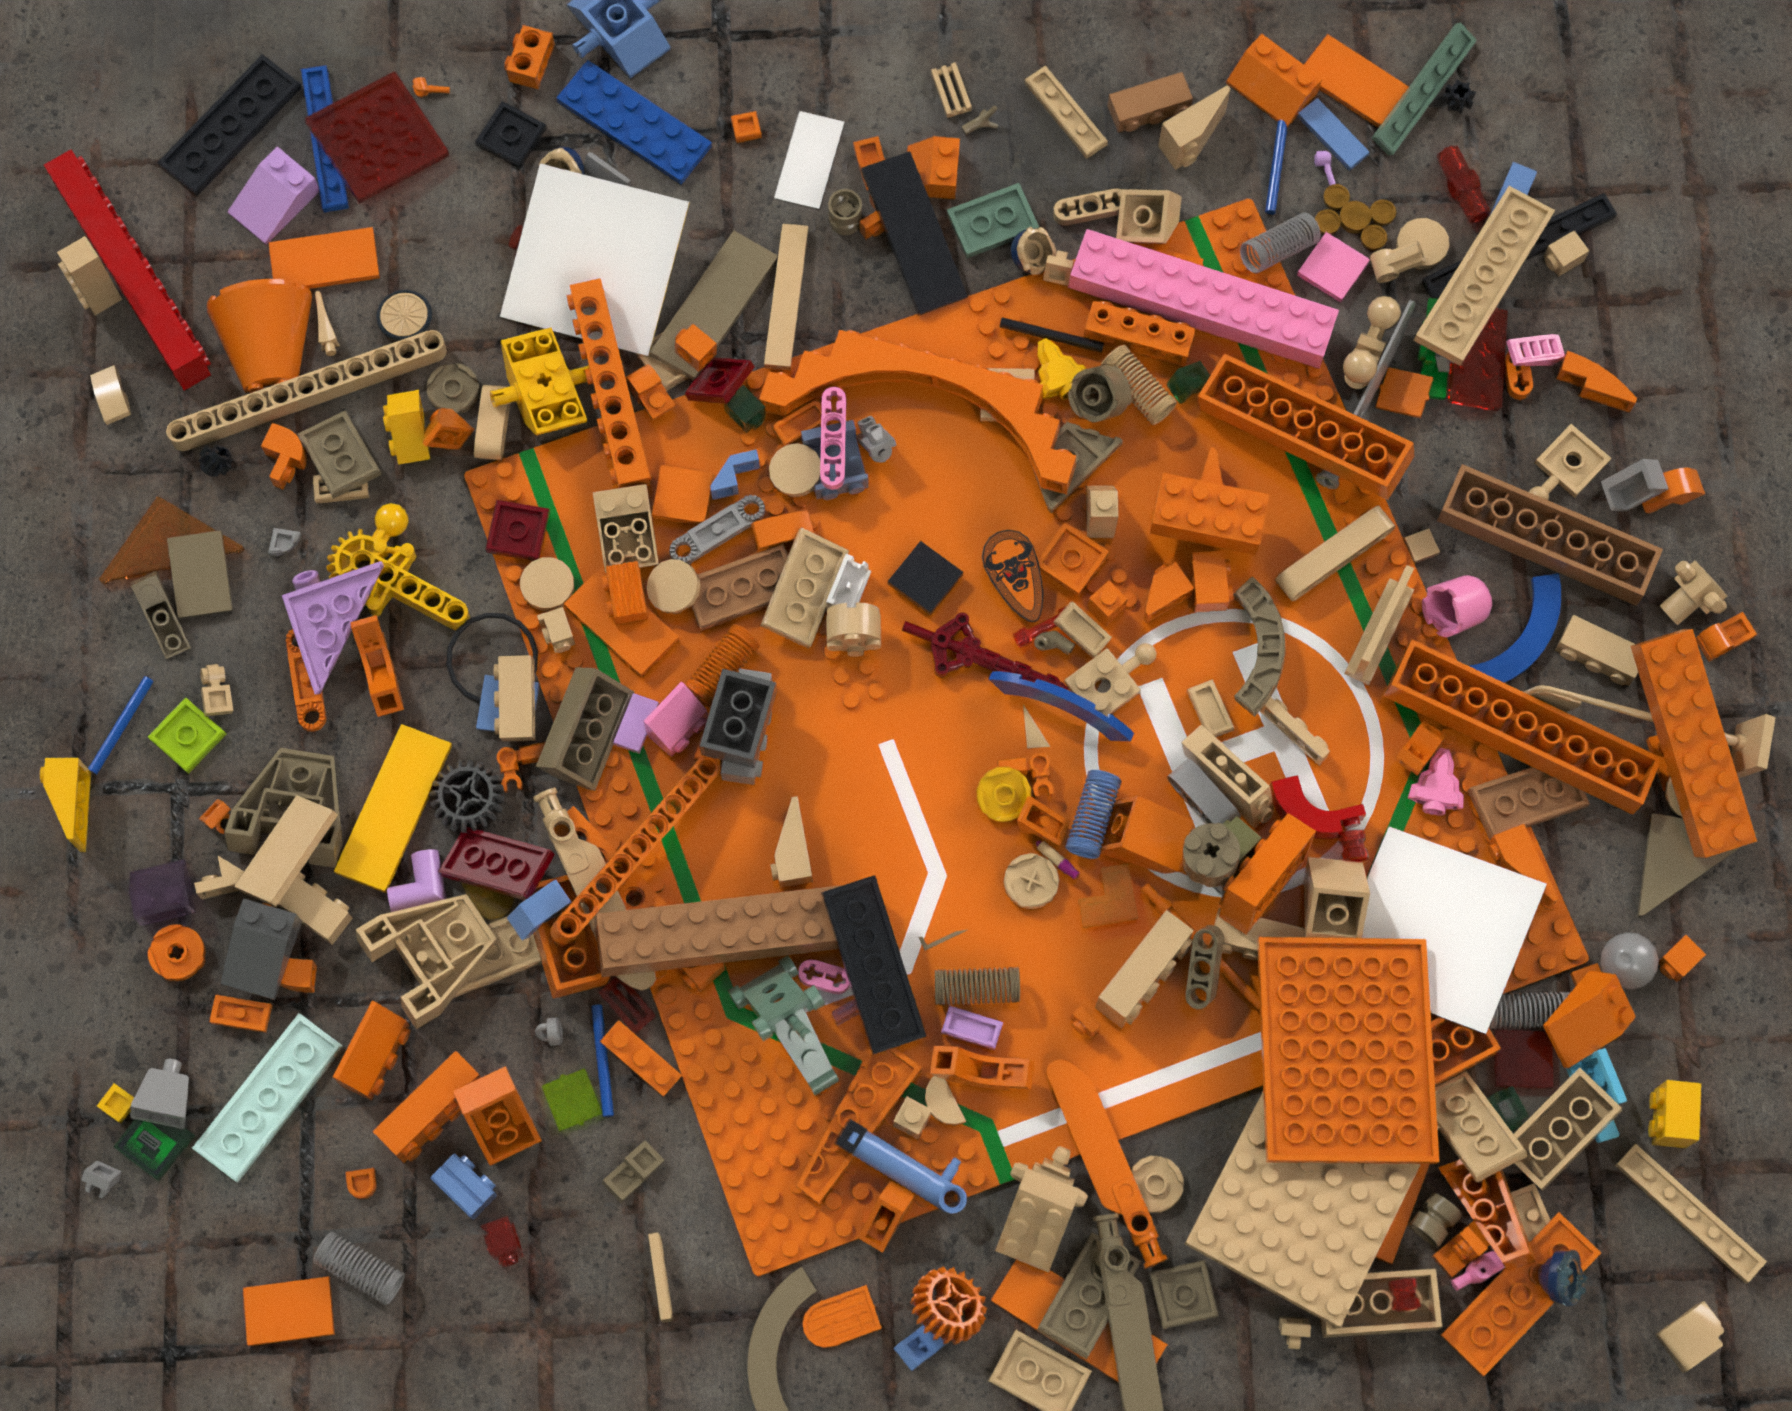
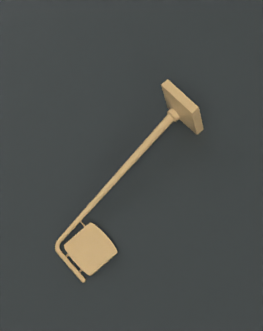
M1539 685L1524 691V693L1564 712L1579 707L1582 702H1586L1653 722L1649 712L1551 686ZM1764 714L1736 724L1735 735L1725 733L1728 745L1732 746L1731 756L1738 778L1767 769L1776 717Z

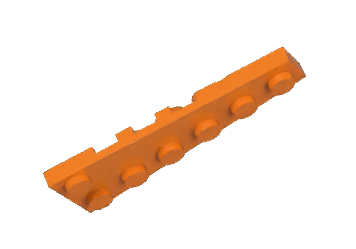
M895 1047L876 1054H872L869 1048L796 1187L820 1204L855 1158L852 1154L833 1144L846 1121L851 1119L873 1134L920 1073L922 1067Z

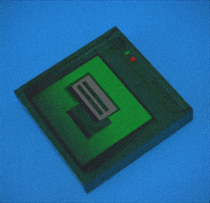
M135 1119L113 1147L156 1180L160 1181L195 1135L185 1128L180 1129Z

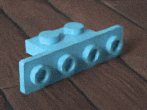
M1606 1048L1597 1050L1570 1068H1566L1569 1077L1581 1068L1618 1105L1627 1101ZM1614 1120L1595 1138L1597 1143L1619 1137Z

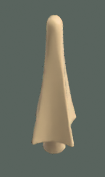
M316 291L318 343L321 344V350H325L327 356H333L336 354L335 347H340L327 316L321 292Z

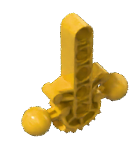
M389 503L377 510L374 518L377 529L372 537L364 535L363 530L359 528L357 536H353V533L348 531L349 539L346 541L344 538L339 537L340 547L332 545L331 549L335 554L327 556L331 564L326 566L327 571L331 573L329 579L359 569L357 566L361 561H369L370 565L379 561L383 562L384 567L365 603L372 616H380L393 597L455 631L470 619L465 603L408 572L416 559V553L411 544L405 543L402 546L395 547L387 546L390 537L401 535L409 523L408 514L400 505ZM389 553L394 554L391 558L385 560V558L388 557ZM391 573L394 575L388 582L380 580L383 574ZM408 586L417 587L413 594L404 593V589ZM432 598L440 600V603L435 607L427 606V602ZM455 611L464 613L458 620L450 618L451 614Z

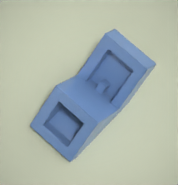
M757 450L730 455L710 486L713 500L739 494L735 474L760 469Z
M554 880L519 904L507 919L523 941L529 938L543 923L559 916L572 902L557 880Z
M924 1325L894 1347L911 1371L946 1345L943 1344L941 1337L933 1340V1333H924Z

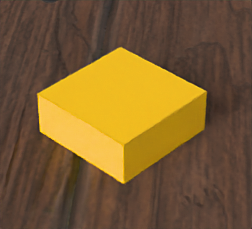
M114 1083L97 1107L119 1123H122L131 1111L134 1097Z

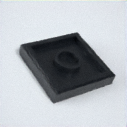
M502 101L476 139L475 144L520 169L546 131L547 125Z
M920 541L888 580V585L931 615L963 576V571Z

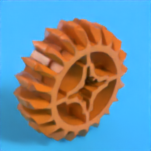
M943 1266L937 1271L935 1269L929 1271L918 1281L912 1292L914 1296L910 1303L915 1307L911 1314L919 1316L916 1324H923L925 1326L924 1333L931 1332L933 1333V1340L941 1337L943 1344L951 1341L955 1345L961 1341H968L980 1331L981 1326L985 1322L986 1318L984 1315L988 1308L983 1305L986 1297L979 1295L981 1287H974L973 1285L974 1278L967 1280L965 1278V1271L957 1274L954 1267L947 1271ZM934 1289H936V1300L933 1301L932 1292ZM962 1311H965V1322H962L961 1319Z

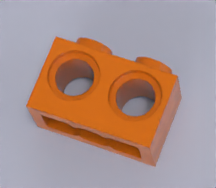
M525 25L522 26L520 34L516 33L514 37L513 53L511 56H507L504 65L509 82L539 89L555 46L552 33ZM532 43L538 44L533 48L527 47L529 44ZM521 66H529L526 70L519 69Z

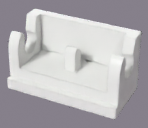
M845 555L826 601L827 609L841 603H847V608L856 607V602H860L871 574L867 562L863 561L862 564L854 561L853 556Z

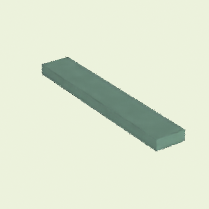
M1461 22L1453 26L1373 135L1372 139L1388 156L1396 152L1477 41Z

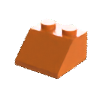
M934 136L908 146L907 152L910 151L928 197L955 199L960 138Z

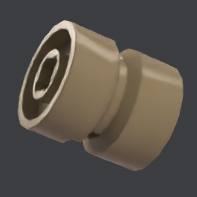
M841 189L834 192L828 202L829 225L837 234L851 235L860 228V220H862L861 198L856 192L849 189Z
M1432 1193L1423 1205L1425 1211L1417 1212L1408 1225L1424 1241L1434 1247H1439L1448 1235L1446 1229L1449 1227L1453 1228L1462 1217V1213L1450 1201L1437 1193Z

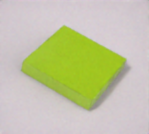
M185 698L154 729L148 738L189 774L227 734L208 716H205L191 701Z

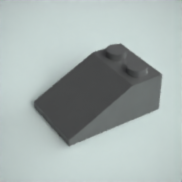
M243 899L234 923L221 985L275 1000L302 924L299 916L292 912Z

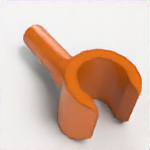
M424 77L413 79L414 93L418 97H424L433 92L450 93V87L427 85Z

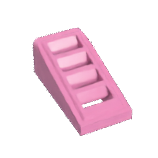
M1556 334L1509 339L1506 341L1514 366H1553L1565 357L1559 335ZM1520 347H1522L1525 357H1523Z

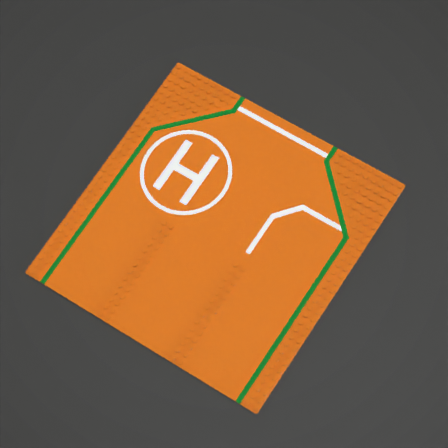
M1245 199L1179 222L1166 244L1132 243L1151 250L1152 247L1202 258L1204 259L1202 264L1204 267L1295 296L1281 262L1260 273H1253L1246 268L1241 259L1240 248L1242 243L1266 232L1257 208L1251 199ZM1247 245V255H1248V257H1249V260L1251 261V263H1252L1253 266H1255L1256 268H1258V267L1253 263V261H1252L1251 258H1250L1249 250H1248V246H1249V245ZM1250 245L1251 254H1252L1253 259L1255 260V262H1256L1259 266H1261V265L1257 262V260L1255 259L1254 254H1253V251H1252V246ZM1043 271L1041 274H1030L970 295L963 300L920 316L915 314L861 333V335L868 338L879 337L887 343L894 345L904 344L920 352L930 351L938 357L946 359L956 358L964 364L972 366L1034 369V380L1040 384L1041 380L1038 372L1042 365L1038 359V342L1044 338L999 328L1002 317L1084 337L1085 326L1093 301H1107L1115 307L1122 309L1130 307L1068 288L1067 285L1043 280ZM1139 311V313H1141V314L1148 315V316L1151 315V314H1148V313ZM1195 329L1185 367L1131 352V354H1134V357H1137V361H1140V364L1147 368L1146 371H1150V374L1153 375L1152 378H1156V381H1159L1162 388L1168 391V395H1172L1173 399L1177 401L1174 410L1155 425H1152L1133 403L1127 406L1125 411L1117 417L1090 422L1075 414L1069 399L1061 400L1059 395L1049 399L1042 398L1037 414L1045 413L1054 416L1060 420V428L1069 422L1079 425L1083 429L1099 431L1100 435L1114 439L1119 437L1123 440L1122 445L1052 513L1047 509L1027 455L1006 428L998 421H980L981 408L963 397L936 387L909 382H872L841 389L846 396V421L854 420L856 435L861 433L857 422L872 416L876 424L880 423L895 439L897 444L892 447L890 458L880 463L871 459L869 452L858 443L865 474L868 475V488H864V491L857 494H849V492L838 494V497L831 500L816 499L814 490L805 496L791 497L781 493L770 479L769 466L775 453L784 447L772 430L771 425L784 417L761 411L759 398L769 371L773 373L784 372L795 378L803 354L792 357L791 371L769 368L752 371L728 404L688 401L686 396L683 395L672 399L676 405L674 409L654 421L651 420L645 409L635 412L651 485H647L651 515L661 465L713 472L714 481L730 455L757 450L760 469L735 474L739 494L715 500L710 495L706 520L731 504L740 501L745 496L756 495L761 498L765 505V515L762 520L787 513L808 510L814 534L849 550L848 555L853 556L855 562L862 564L865 561L868 563L871 574L859 603L872 604L880 609L881 648L866 650L862 656L853 657L849 656L847 651L827 650V608L810 648H806L761 627L760 625L767 608L701 631L692 607L686 608L680 613L672 614L666 613L652 604L647 593V582L652 570L657 566L653 565L639 568L646 607L677 634L680 640L641 677L564 606L562 607L575 645L570 646L571 648L565 652L555 653L552 643L546 644L542 632L543 628H541L537 615L552 610L541 611L532 607L524 599L520 589V577L532 560L493 554L514 615L534 637L538 649L536 675L553 722L576 667L596 668L631 689L635 694L655 700L660 704L680 682L685 684L686 680L690 679L691 675H694V671H697L700 664H703V660H706L709 653H712V649H715L718 642H721V638H724V635L727 634V631L734 624L743 627L757 639L760 647L756 652H753V656H750V659H746L747 663H743L744 667H741V669L772 673V680L777 683V694L772 708L770 725H767L765 735H768L766 750L760 751L759 761H763L761 777H756L755 785L724 781L721 777V764L718 776L635 871L668 905L839 886L875 875L927 1037L895 1047L921 1066L922 1070L873 1134L942 1176L953 1158L959 1159L961 1164L951 1182L960 1186L965 1191L967 1198L1016 1180L1010 1175L1014 1163L1028 1165V1169L1032 1170L1035 1162L1042 1164L1044 1158L1053 1161L1052 1155L1059 1146L1070 1150V1159L1081 1155L1047 1077L1046 1070L1049 1064L1055 1060L1063 1059L1073 1063L1083 1070L1093 1082L1118 1141L1263 1086L1260 1009L1257 1010L1221 972H1219L1215 999L1202 1009L1192 1008L1186 1001L1192 944L1182 960L1178 957L1174 960L1177 963L1165 982L1161 979L1157 982L1160 985L1152 999L1148 1003L1143 1000L1140 1004L1143 1006L1140 1014L1131 1025L1126 1022L1120 1028L1095 1008L1100 994L1161 918V915L1154 909L1155 905L1141 891L1147 883L1163 898L1167 897L1174 904L1172 907L1196 932L1207 925H1214L1218 909L1222 907L1219 905V902L1226 891L1221 893L1216 887H1207L1192 881L1186 874L1183 865L1178 869V872L1163 874L1100 854L1099 858L1096 859L1081 857L1069 852L1065 848L1067 839L1070 838V829H1072L1071 826L1074 824V816L1078 810L1077 806H1079L1078 803L1080 802V797H1082L1081 793L1090 770L1106 771L1118 776L1122 780L1115 800L1138 795L1194 820L1192 830L1206 824L1167 779L1170 773L1188 759L1184 755L1181 742L1201 725L1188 696L1187 689L1213 679L1234 726V731L1216 738L1268 785H1270L1271 781L1298 775L1304 796L1313 806L1321 810L1334 811L1364 804L1366 816L1363 821H1360V825L1345 829L1343 825V832L1339 838H1314L1307 858L1315 857L1363 862L1367 878L1389 827L1500 867L1498 861H1494L1488 849L1490 840L1468 793L1471 787L1508 775L1498 751L1384 697V693L1402 653L1411 639L1457 660L1448 639L1439 636L1436 633L1439 630L1435 628L1433 623L1428 624L1422 611V599L1427 597V591L1386 499L1341 477L1338 479L1339 485L1337 489L1326 488L1316 481V476L1322 472V468L1200 410L1198 395L1225 353L1346 411L1324 359L1320 368H1316ZM1050 340L1059 347L1063 355L1071 356L1077 365H1084L1086 369L1101 366L1103 360L1116 349L1104 345L1103 351L1100 353ZM835 343L809 352L819 351L830 357ZM1134 360L1131 361V362L1122 370V372H1123L1129 365H1131V364L1134 362ZM1140 367L1137 368L1129 377H1127V380H1128L1135 372H1137V371L1140 369ZM1141 371L1135 378H1133L1129 382V384L1132 383L1143 371ZM1146 374L1143 375L1135 384H1133L1131 388H1133L1141 379H1143L1146 376ZM1147 378L1141 385H1139L1134 390V392L1138 390L1146 381H1148L1149 378ZM1152 381L1149 382L1141 391H1139L1138 394H1140L1146 387H1148L1152 383ZM1153 385L1147 392H1145L1141 396V398L1144 397L1152 388H1154L1155 385ZM1159 387L1155 389L1144 401H1146L1151 395H1153L1159 389ZM1159 392L1153 399H1151L1148 402V404H1150L1157 396H1159L1161 392ZM1165 394L1161 396L1150 408L1155 406L1165 396ZM821 396V397L816 398V399L819 401V403H820L821 406H822V396ZM832 396L831 400L827 401H831V412L837 413L836 404L839 400H837V396ZM831 420V423L828 424V425L836 424V423H840V422L837 421V420ZM598 426L471 469L464 475L487 540L496 500L549 508L550 515L540 558L553 557L563 561L570 568L574 578L573 594L601 566L604 568L593 492L618 489V484H612L609 469L614 468L612 459L606 460L603 444L607 443L606 435H600ZM621 430L613 434V437L618 440L624 439L627 436V433ZM1210 448H1216L1223 485L1269 494L1261 542L1257 554L1252 555L1150 534L1162 473L1201 480ZM628 455L622 456L619 459V462L624 465H628L633 461V458ZM1113 485L1118 490V521L1114 538H1090L1110 551L1108 557L1079 597L1040 571L1043 585L1041 616L1036 622H1029L1020 617L998 593L983 567L981 556L983 546L989 537L998 531L1008 529L1019 531L1028 537L1034 546L1038 559L1065 522L1087 536L1086 486ZM750 503L745 506L744 511L747 515L754 516V514L759 512V507L756 504ZM1380 506L1396 526L1395 529L1295 601H1291L1275 581L1276 577L1369 510ZM652 518L659 564L672 559L670 556L672 541L687 533L697 524ZM751 526L689 565L695 569L698 575L770 548L758 549ZM794 541L786 542L784 544V547L788 555L790 553ZM920 541L963 571V576L931 615L888 585V580ZM681 545L676 549V554L679 557L681 556V558L689 556L691 548L687 545ZM1225 551V560L1229 559L1231 564V575L1227 576V583L1232 585L1233 594L1252 576L1265 588L1281 616L1286 644L1283 671L1271 697L1274 700L1278 699L1283 702L1288 709L1287 712L1292 717L1300 718L1314 737L1319 736L1327 743L1330 753L1320 766L1260 711L1254 717L1235 701L1234 695L1242 688L1255 667L1258 642L1251 618L1242 605L1234 599V595L1233 601H1229L1227 611L1194 612L1192 593V597L1146 624L1144 614L1156 569L1164 564L1170 566L1177 562L1192 584L1190 570L1192 552ZM1406 565L1413 567L1414 570L1406 586L1415 590L1370 684L1367 685L1344 673L1389 579L1391 578L1399 582ZM1109 580L1128 600L1126 609L1109 625L1105 626L1087 607L1089 598ZM1070 602H1074L1112 637L1101 652L1108 648L1118 662L1123 665L1135 656V650L1139 645L1148 643L1154 646L1157 656L1153 663L1149 665L1140 664L1129 673L1130 677L1141 689V693L1112 714L1133 731L1134 735L1131 742L1110 741L1105 735L1085 721L1060 708L1031 698L1004 694L989 680L992 671L973 663L970 668L960 667L958 670L948 672L947 676L942 678L936 676L931 642L903 632L902 628L905 621L936 632L938 628L955 618L958 613H966L969 616V624L974 631V636L981 642L980 647L999 653L1000 656L1014 662L1019 661L1032 666L1031 669L1046 676L1047 673L1057 676L1060 682L1064 683L1066 678L1093 659L1053 623ZM520 629L528 653L533 657L529 639ZM961 630L952 639L962 642L967 636ZM1057 631L1073 642L1075 647L1069 655H1066L1058 648L1045 651L1038 650L1034 645V640L1038 634ZM735 641V642H736L738 645H740L744 650H746L747 652H749L745 647H743L741 644H739L737 641ZM734 646L739 652L745 655L740 649ZM730 649L734 654L741 658L736 652ZM947 649V662L956 661V653ZM726 652V653H727L730 657H732L735 661H737L738 663H740V662H739L737 659H735L731 654H729L728 652ZM726 658L731 664L736 666L732 661ZM722 661L726 666L732 669L728 664ZM1099 680L1095 684V689L1100 693L1107 692L1111 687L1110 683L1106 680ZM710 705V707H705L708 716L712 705ZM1023 705L1050 747L1027 748ZM1424 720L1447 735L1439 748L1450 750L1454 762L1453 775L1459 780V792L1464 795L1463 809H1446L1444 815H1431L1423 811V804L1408 799L1411 785L1418 783L1420 774L1429 769L1430 760L1417 776L1412 771L1404 768L1395 759ZM695 732L688 739V746L681 753L678 754L676 752L672 757L648 736L645 739L640 754L613 745L596 790L591 791L577 786L590 824L616 851L619 850L687 771L697 762L694 760V755L701 732L699 734ZM1036 753H1044L1050 760L1051 777L1048 781L1052 783L1054 792L1053 796L1049 797L1047 788L1041 787L1038 789L1039 797L1036 800L1070 821L1060 846H1052L1048 842L1046 843L1067 859L1080 874L1074 880L1058 869L1053 863L1059 877L1056 895L1050 903L1042 908L1027 909L1013 903L1006 894L1004 887L1005 872L1011 861L1020 855L1033 853L1047 858L1036 846L1038 840H1045L1034 833L1020 832L1017 823L1018 818L1007 822H999L989 818L982 812L977 802L976 789L980 779L988 771L998 767L997 760L1025 757L1027 760L1031 759ZM700 766L701 772L709 776L708 768ZM1030 772L1025 777L1031 787V797L1034 798L1033 787L1036 781L1032 780ZM683 785L684 791L689 795H693L691 787ZM798 796L813 882L780 888L779 880L773 881L770 864H775L774 854L791 799ZM666 804L667 811L671 814H676L675 808L672 805ZM1275 807L1272 817L1267 822L1260 823L1256 828L1251 826L1242 815L1240 818L1265 840L1270 836L1269 831L1275 821L1283 820ZM1082 816V817H1084V818H1086V819L1094 820V819H1091V818H1089V817ZM1081 821V822L1086 823V824L1094 825V824L1088 823V822H1086V821ZM649 824L650 831L654 834H659L658 827L654 824ZM1531 826L1526 829L1559 900L1550 907L1540 901L1503 995L1583 965L1589 960L1582 940ZM1078 830V831H1080V832H1082V833L1091 834V833H1088V832H1085V831H1082V830ZM1078 835V836H1080V837L1087 838V839H1090V840L1099 842L1098 840L1091 839V838L1085 837V836H1083V835ZM631 844L634 852L642 853L641 847L638 844ZM1307 859L1260 918L1305 928L1303 881ZM633 895L628 899L627 903L630 906H637L642 902V897ZM967 930L926 951L918 938L923 937L928 945L953 932ZM1204 933L1203 939L1210 945L1211 935ZM839 949L788 955L798 971L800 965L809 959L845 969ZM1234 951L1231 954L1222 953V958L1259 995L1258 960L1246 959L1242 956L1243 953ZM785 956L724 963L725 970L702 992L696 987L690 989L681 979V976L684 974L678 968L654 971L656 980L650 987L754 1275L759 1277L859 1239L858 1237L872 1209L890 1180L900 1185L899 1183L855 1157L820 1204L796 1187L870 1048L851 986L842 994H832L818 990L825 1005L816 1011L814 1009L808 1011L806 1008L804 1009L831 1067L839 1079V1082L814 1095L776 1034L773 1033L772 1037L763 1042L752 1024V1021L758 1018L749 1004L738 1010L728 993V990L738 985L740 988L779 965L778 960ZM1200 961V969L1205 973H1210L1209 964L1206 961ZM810 967L809 970L803 971V973H806L808 980H811L813 976L823 977V975L815 972V967ZM994 967L997 969V973L999 967L1002 969V973L1004 967L1007 969V973L1009 967L1019 968V1003L1011 1002V992L1010 1002H1007L1005 979V1003L1002 1002L1001 980L1000 1003H997L995 980L994 1004L992 1003L991 981L990 1003H987L985 981L984 1004L982 1003L981 982L980 1003H977L975 982V1004H972L971 983L970 1004H967L965 983L964 1005L962 1004L961 984L959 1005L957 1004L956 984L955 1004H952L950 985V1004H947L945 986L944 1006L942 1004L936 1005L935 970L945 969L948 977V970L951 969L953 977L954 969L957 971V976L958 970L961 969L963 976L964 968L967 970V975L969 968L972 970V975L974 968L977 970V975L979 968H981L982 974L984 968L987 969V974L989 968L992 969L993 974ZM837 974L836 978L826 976V979L833 981L834 987L837 988L839 984H845L846 982L842 980L841 974ZM799 975L792 978L803 992L809 988L800 981ZM1196 988L1197 997L1201 1000H1206V992L1201 988ZM949 1006L1003 1022L995 1051L941 1034ZM1080 1006L1101 1025L1099 1031L1092 1038L1087 1034L1082 1036L1072 1026V1014ZM1431 1014V1021L1438 1018V1016ZM934 1046L960 1047L969 1052L984 1056L1031 1059L1035 1061L1031 1089L1012 1088L1011 1091L997 1090L946 1080L966 1123L956 1126L944 1124L931 1115L918 1140L893 1127V1121L906 1097L927 1107L925 1101L926 1088L934 1076L930 1074ZM952 1190L948 1191L944 1196L946 1205L958 1201L957 1194ZM915 1194L901 1223L939 1208Z

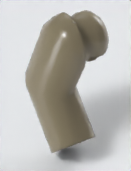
M1057 631L1038 634L1034 640V645L1038 650L1045 651L1058 648L1066 655H1069L1075 647L1073 642Z

